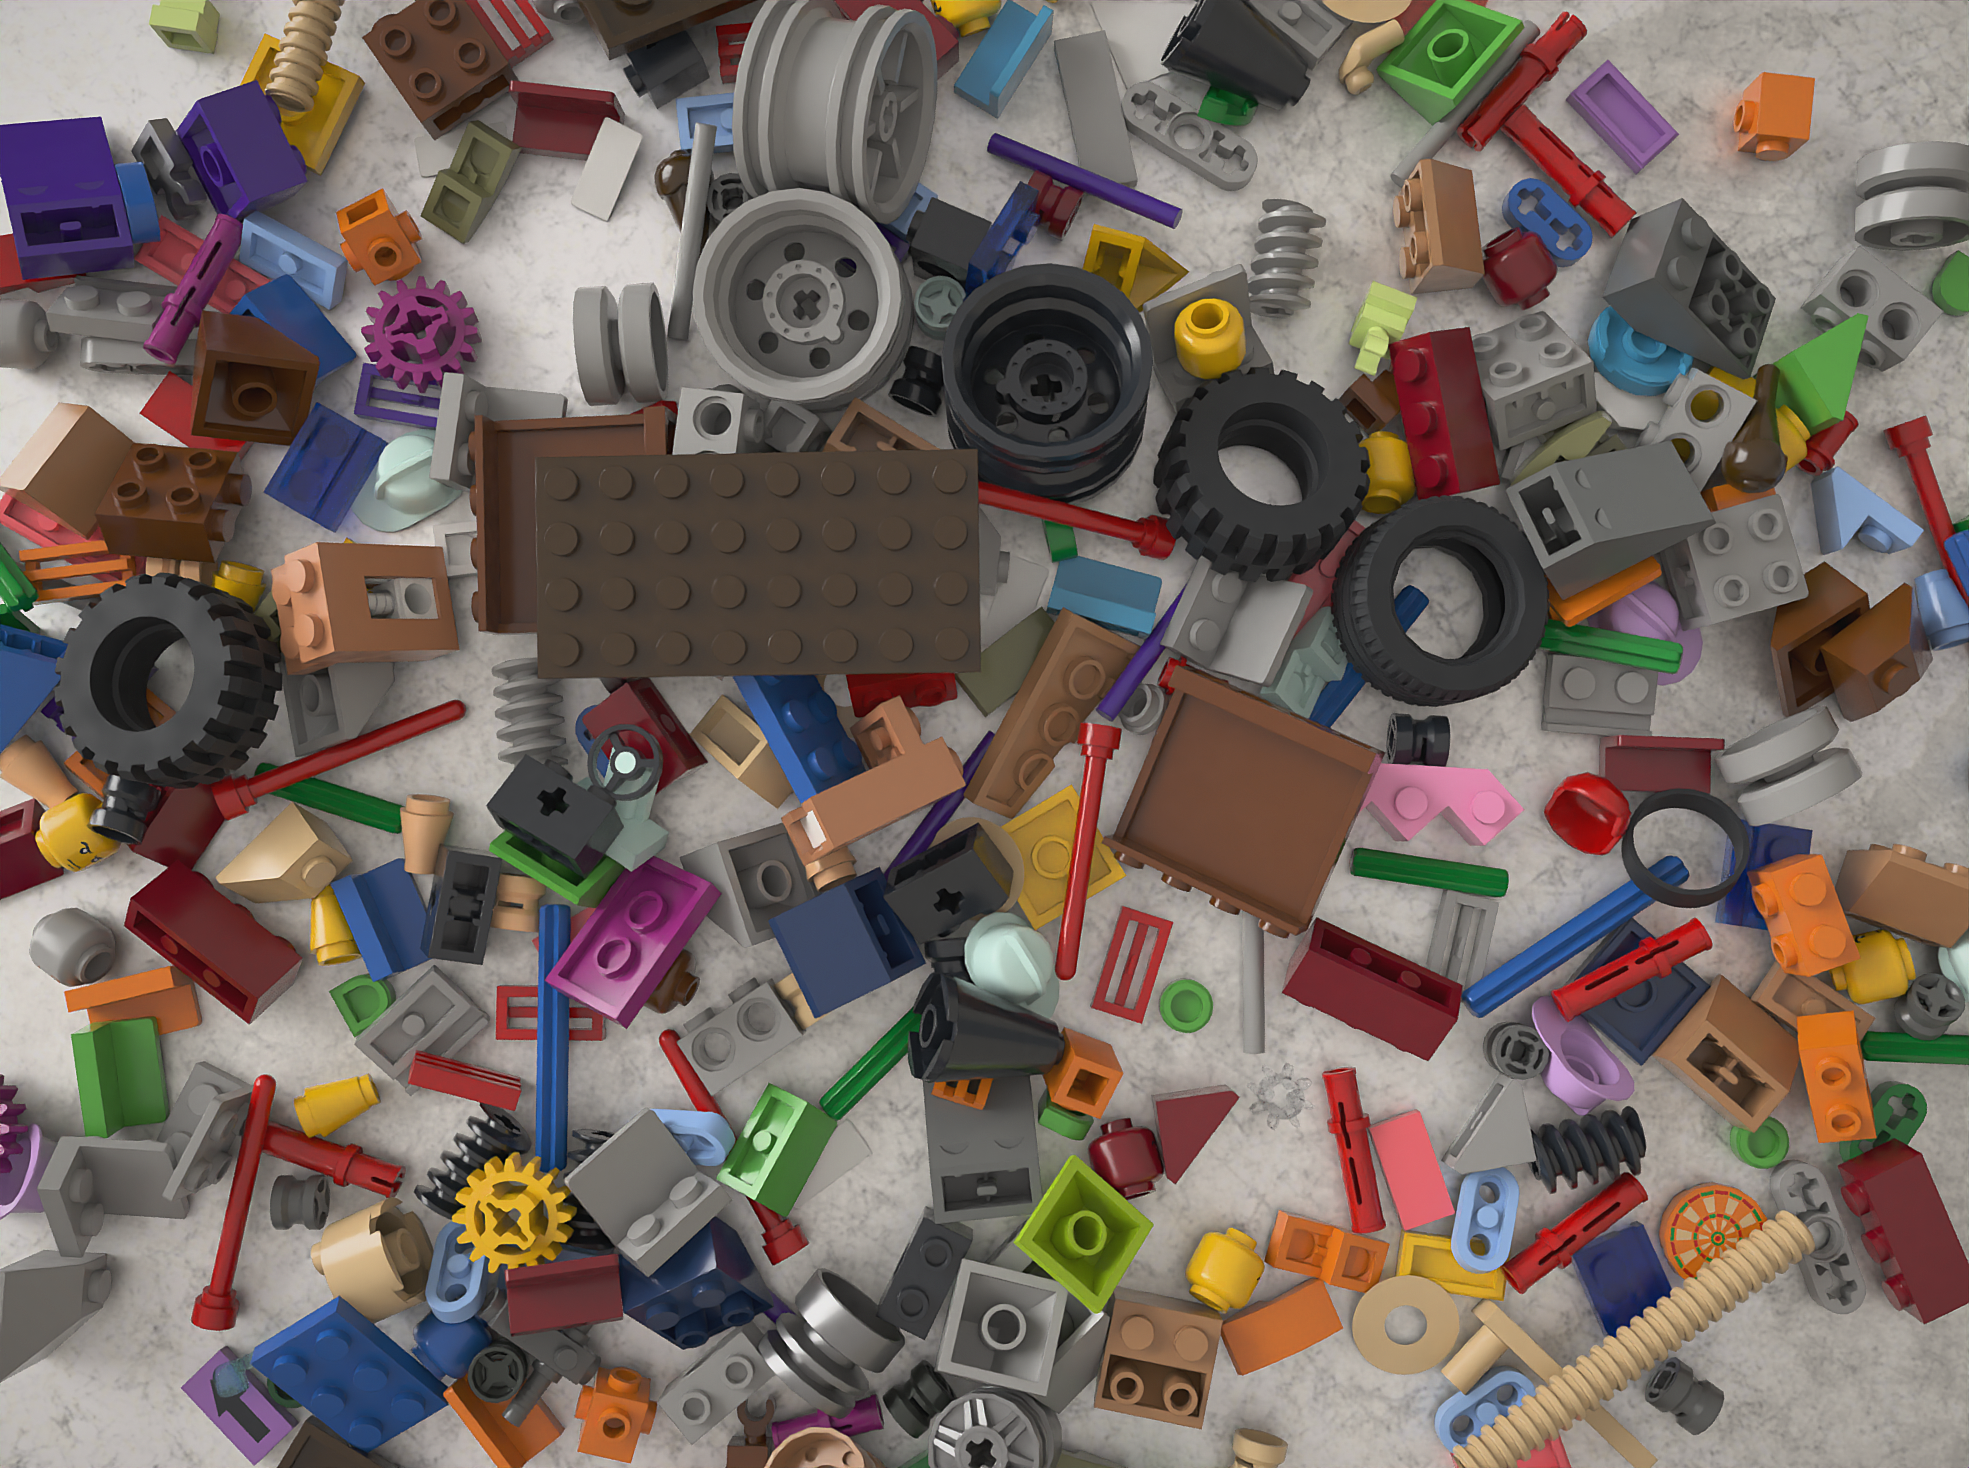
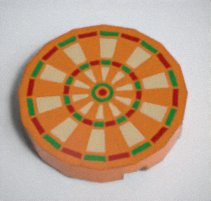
M1716 1182L1699 1184L1700 1186H1694L1689 1190L1685 1189L1674 1196L1662 1214L1659 1229L1660 1245L1664 1249L1665 1257L1673 1272L1684 1280L1688 1277L1697 1279L1696 1273L1702 1267L1710 1269L1709 1263L1715 1258L1723 1260V1253L1728 1248L1737 1250L1736 1243L1741 1239L1750 1240L1749 1234L1753 1230L1763 1231L1762 1225L1768 1219L1755 1200L1733 1186Z

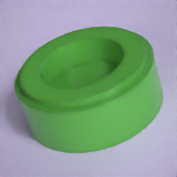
M1186 978L1177 979L1163 989L1159 998V1012L1164 1022L1172 1029L1182 1033H1192L1200 1030L1209 1022L1213 1012V1001L1209 991L1199 982Z
M1768 1116L1755 1133L1733 1126L1730 1132V1146L1734 1155L1743 1163L1758 1169H1768L1778 1165L1786 1157L1789 1150V1136L1780 1121Z

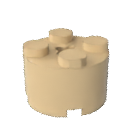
M394 1197L387 1198L329 1224L322 1234L321 1241L314 1244L311 1248L313 1265L321 1275H325L333 1299L341 1296L373 1324L427 1301L425 1291L428 1281V1270L431 1267L434 1250L429 1236L417 1215L413 1211L403 1214L395 1207L401 1204L402 1201Z

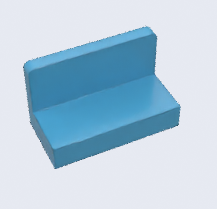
M1007 0L955 82L954 93L998 119L1052 34L1054 10L1044 5L1036 16L1012 0Z
M1081 556L1059 561L1046 612L1058 616L1064 607L1108 630L1147 639L1151 634L1156 616L1154 612L1162 579L1157 576Z

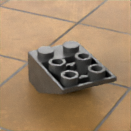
M1683 198L1630 220L1602 296L1635 331L1743 380L1751 377L1776 300L1769 288L1758 280L1740 260L1737 253L1731 250L1709 227L1707 221L1699 216Z
M1671 440L1554 463L1505 489L1544 572L1562 600L1716 524L1714 517Z
M1030 1076L993 1078L983 1110L931 1095L934 1083H927L923 1080L935 1224L1032 1214L1043 1196ZM981 1079L970 1080L966 1092L976 1095ZM958 1081L946 1082V1085L956 1088Z

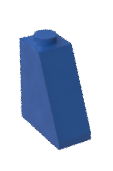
M1 624L0 754L49 696L54 687L61 681V675L55 673L57 658H64L68 646L62 640Z

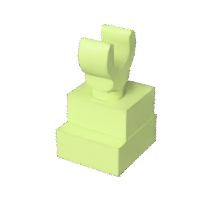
M160 0V5H152L149 25L170 48L214 54L220 14L209 0Z
M1372 282L1355 317L1351 329L1352 334L1348 343L1361 349L1355 363V369L1375 376L1381 357L1390 360L1388 344L1400 341L1414 311L1417 297L1381 283Z

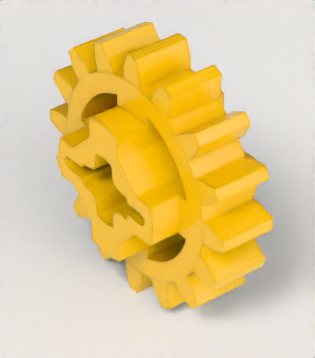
M519 1152L512 1153L506 1159L505 1165L502 1164L497 1156L493 1157L484 1164L485 1172L477 1168L466 1178L471 1187H464L456 1194L455 1199L466 1206L459 1209L452 1216V1222L466 1225V1230L457 1238L459 1244L472 1241L476 1248L472 1251L469 1259L475 1262L485 1255L490 1259L488 1272L492 1274L502 1264H507L508 1269L524 1267L525 1263L527 1266L545 1264V1258L553 1261L563 1250L559 1242L566 1243L574 1232L569 1225L564 1224V1222L571 1220L577 1213V1207L564 1205L563 1200L571 1193V1190L567 1186L557 1188L554 1181L560 1172L558 1168L555 1167L546 1174L539 1171L541 1157L535 1156L526 1166L522 1165ZM509 1181L521 1182L526 1184V1186H513ZM543 1201L545 1202V1205L547 1207L548 1218L544 1215ZM513 1208L521 1213L517 1221H514L508 1215ZM482 1212L485 1214V1224L483 1222ZM504 1244H517L520 1248L510 1247Z

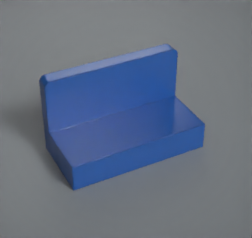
M288 274L246 293L229 313L259 318L318 356L320 366L314 390L328 375L350 364L357 356L352 347Z
M403 858L395 859L364 874H351L330 883L373 982L389 979L432 959L428 958L420 949L427 907L412 873L404 870L405 859Z

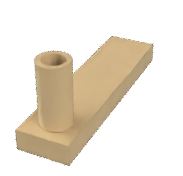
M1482 1298L1471 1310L1484 1325L1441 1370L1466 1395L1507 1349L1510 1348L1548 1385H1550L1549 1378L1553 1375L1563 1376V1368L1490 1299ZM1602 1406L1596 1411L1586 1410L1587 1416L1584 1420L1634 1468H1651L1658 1461Z

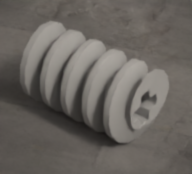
M1266 199L1262 202V209L1267 214L1261 216L1258 222V229L1263 234L1259 235L1254 243L1255 250L1260 255L1255 256L1250 264L1251 270L1256 275L1247 280L1248 291L1253 295L1249 297L1250 311L1259 316L1287 318L1294 314V310L1309 309L1311 306L1310 300L1297 294L1298 290L1314 288L1315 281L1301 273L1302 269L1318 267V259L1305 254L1306 249L1322 247V239L1310 234L1309 230L1325 227L1326 218L1313 213L1310 207L1299 202L1285 199Z
M537 657L508 660L493 666L491 669L493 676L508 680L507 683L495 687L493 696L510 701L509 704L496 709L495 717L511 722V725L498 730L496 735L499 740L513 743L512 747L498 753V759L514 764L516 767L524 755L527 754L542 764L547 759H550L561 766L568 765V759L552 755L553 749L566 744V738L550 734V729L564 723L565 719L563 716L548 712L549 707L563 701V696L547 692V686L561 681V679H538Z

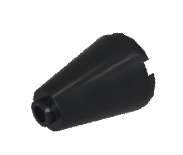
M1195 0L1197 3L1188 16H1183L1162 55L1161 61L1163 62L1161 65L1173 73L1277 110L1282 109L1286 103L1295 106L1304 95L1311 81L1305 75L1308 63L1250 0Z
M932 973L922 984L912 1012L922 1015L919 1032L909 1031L908 1063L911 1075L914 1078L924 1080L927 1083L1045 1075L1050 1072L1054 1065L1060 1063L1064 1054L1065 1040L1063 1034L1059 1033L1058 1025L1055 1021L949 973Z

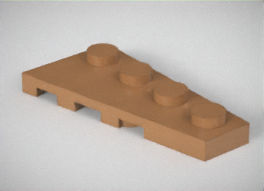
M1063 607L963 796L973 804L1013 819L1055 768L1053 759L1063 746L1069 742L1074 744L1078 740L1080 723H1083L1098 703L1103 700L1141 646Z

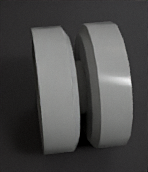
M1940 141L1905 143L1884 147L1868 153L1857 161L1856 195L1866 201L1855 208V241L1871 248L1905 251L1951 246L1969 240V145Z
M654 282L627 284L620 294L618 306L614 296L606 286L578 288L575 291L573 301L574 348L581 389L589 406L616 405L624 393L625 382L628 391L637 403L665 400L668 392L667 341L662 305Z
M1817 706L1764 727L1727 747L1714 758L1726 783L1745 784L1755 781L1743 790L1737 800L1749 826L1772 823L1806 810L1843 791L1862 777V771L1850 749L1830 748L1822 750L1833 742L1839 732V728L1827 706Z

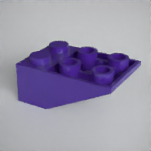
M102 117L1 124L0 178L22 279L134 268L132 238Z

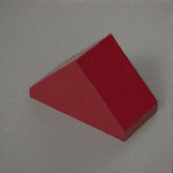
M1227 1085L1151 1095L1164 1174L1175 1185L1240 1098Z

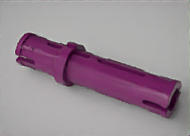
M218 214L214 225L193 258L175 293L166 295L161 304L164 312L150 337L143 344V349L155 359L167 364H175L194 327H199L202 310L207 306L241 245L243 224L240 221L225 214Z

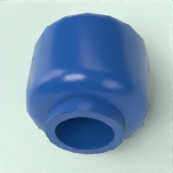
M431 1310L413 1329V1337L417 1344L411 1348V1351L438 1380L441 1381L446 1375L453 1379H461L469 1372V1366L474 1357L494 1340L487 1329L488 1323L480 1318L477 1313L460 1323H445L436 1318Z

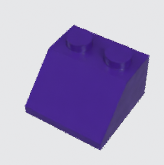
M257 80L198 99L175 131L193 162L192 167L217 215L225 214L241 223L244 222V218L257 210L262 213L295 196L308 182L305 176L307 168L304 158L295 145L289 144L280 126L282 121L279 109L271 96L264 95Z

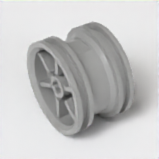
M767 0L753 21L744 44L733 98L732 133L734 156L743 186L753 198L771 191L803 188L827 192L850 202L873 222L889 224L899 218L907 208L918 186L929 151L935 119L937 57L931 26L925 16L916 10H896L890 6L878 4L869 7L857 21L842 19L841 13L833 0Z
M794 188L771 191L746 201L726 216L708 238L696 265L692 295L695 321L705 347L721 369L742 386L770 402L773 400L798 404L813 414L846 409L855 397L864 402L884 387L897 371L911 343L915 318L912 289L903 265L888 241L868 216L852 203L827 192ZM792 244H800L804 247L805 254L801 260L789 262L785 257L786 249ZM845 258L852 259L857 267L856 272L847 278L840 277L836 273L837 263ZM754 281H762L765 284L763 297L757 301L751 300L747 294L749 285ZM810 298L815 303L818 298H821L816 304L821 312L818 317L812 320L806 314L801 320L805 314L801 306L803 301ZM857 310L865 312L869 317L867 328L861 331L851 329L848 323L850 314ZM770 332L777 336L779 343L777 349L773 353L768 354L764 353L760 348V339L765 333ZM816 348H824L830 354L829 364L823 369L815 368L810 362L811 352Z

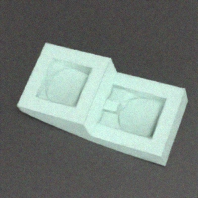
M1330 606L1322 607L1298 632L1290 643L1282 666L1277 672L1270 687L1263 686L1259 693L1264 699L1306 718L1310 717L1325 682L1341 680L1348 663L1345 657L1347 654L1345 651L1342 652L1339 646L1341 644L1340 640H1337L1335 635L1337 628L1333 627L1332 620L1334 617L1331 614Z

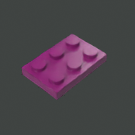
M656 856L651 857L632 872L625 868L545 981L556 991L627 1029L722 893L711 882Z

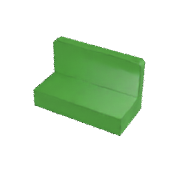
M155 1017L94 1022L71 1034L85 1137L99 1136L109 1138L123 1127L162 1123L168 1119L170 1110L158 1025Z
M768 1083L716 1180L774 1212L787 1217L833 1134L837 1121L809 1102Z

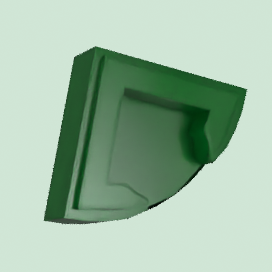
M1210 86L1197 116L1226 125H1246L1253 120L1259 103Z

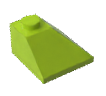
M1072 1155L1068 1158L1017 1236L1014 1244L1094 1314L1101 1313L1154 1224L1080 1158Z

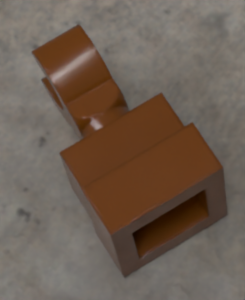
M1391 362L1390 371L1385 369L1373 381L1363 373L1338 399L1348 410L1347 414L1368 435L1384 429L1400 412Z
M770 1395L766 1401V1413L763 1416L756 1417L749 1413L747 1408L748 1398L737 1407V1416L744 1425L745 1436H732L727 1445V1464L725 1468L765 1467L772 1454L773 1437H766L768 1424L776 1411V1400L773 1395Z

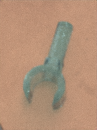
M253 1351L241 1358L222 1363L215 1368L213 1381L218 1396L227 1398L250 1387L245 1370L253 1367L250 1364Z

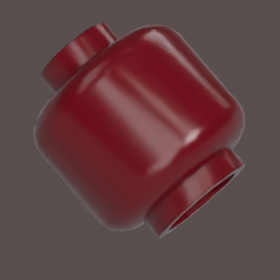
M1515 227L1492 239L1482 247L1485 273L1482 279L1498 305L1506 307L1519 304L1521 310H1526L1542 302L1550 295L1547 286L1556 278L1558 268L1538 233L1532 231L1522 232L1520 227Z
M1131 1118L1119 1119L1101 1125L1102 1136L1095 1138L1087 1148L1092 1170L1126 1200L1155 1192L1154 1183L1163 1177L1164 1167L1153 1131L1143 1126L1133 1127Z

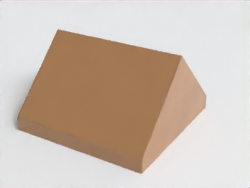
M58 402L1 475L0 491L89 540L99 527L95 512L132 444L135 442L90 406Z

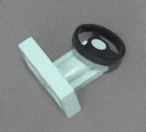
M619 724L606 729L595 739L587 760L590 778L586 777L576 784L586 790L590 785H594L611 796V799L617 802L615 809L624 828L605 854L632 872L664 849L669 835L668 831L649 819L663 769V754L658 741L650 732L635 725ZM623 731L640 733L650 743L654 759H646L640 750L626 746L618 733ZM610 738L613 748L604 784H602L597 772V758L601 747Z

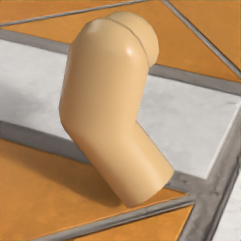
M1391 19L1355 39L1339 68L1340 83L1346 84L1349 93L1358 95L1370 88L1374 82V75L1368 70L1369 65L1376 57L1404 42L1403 30L1395 19Z

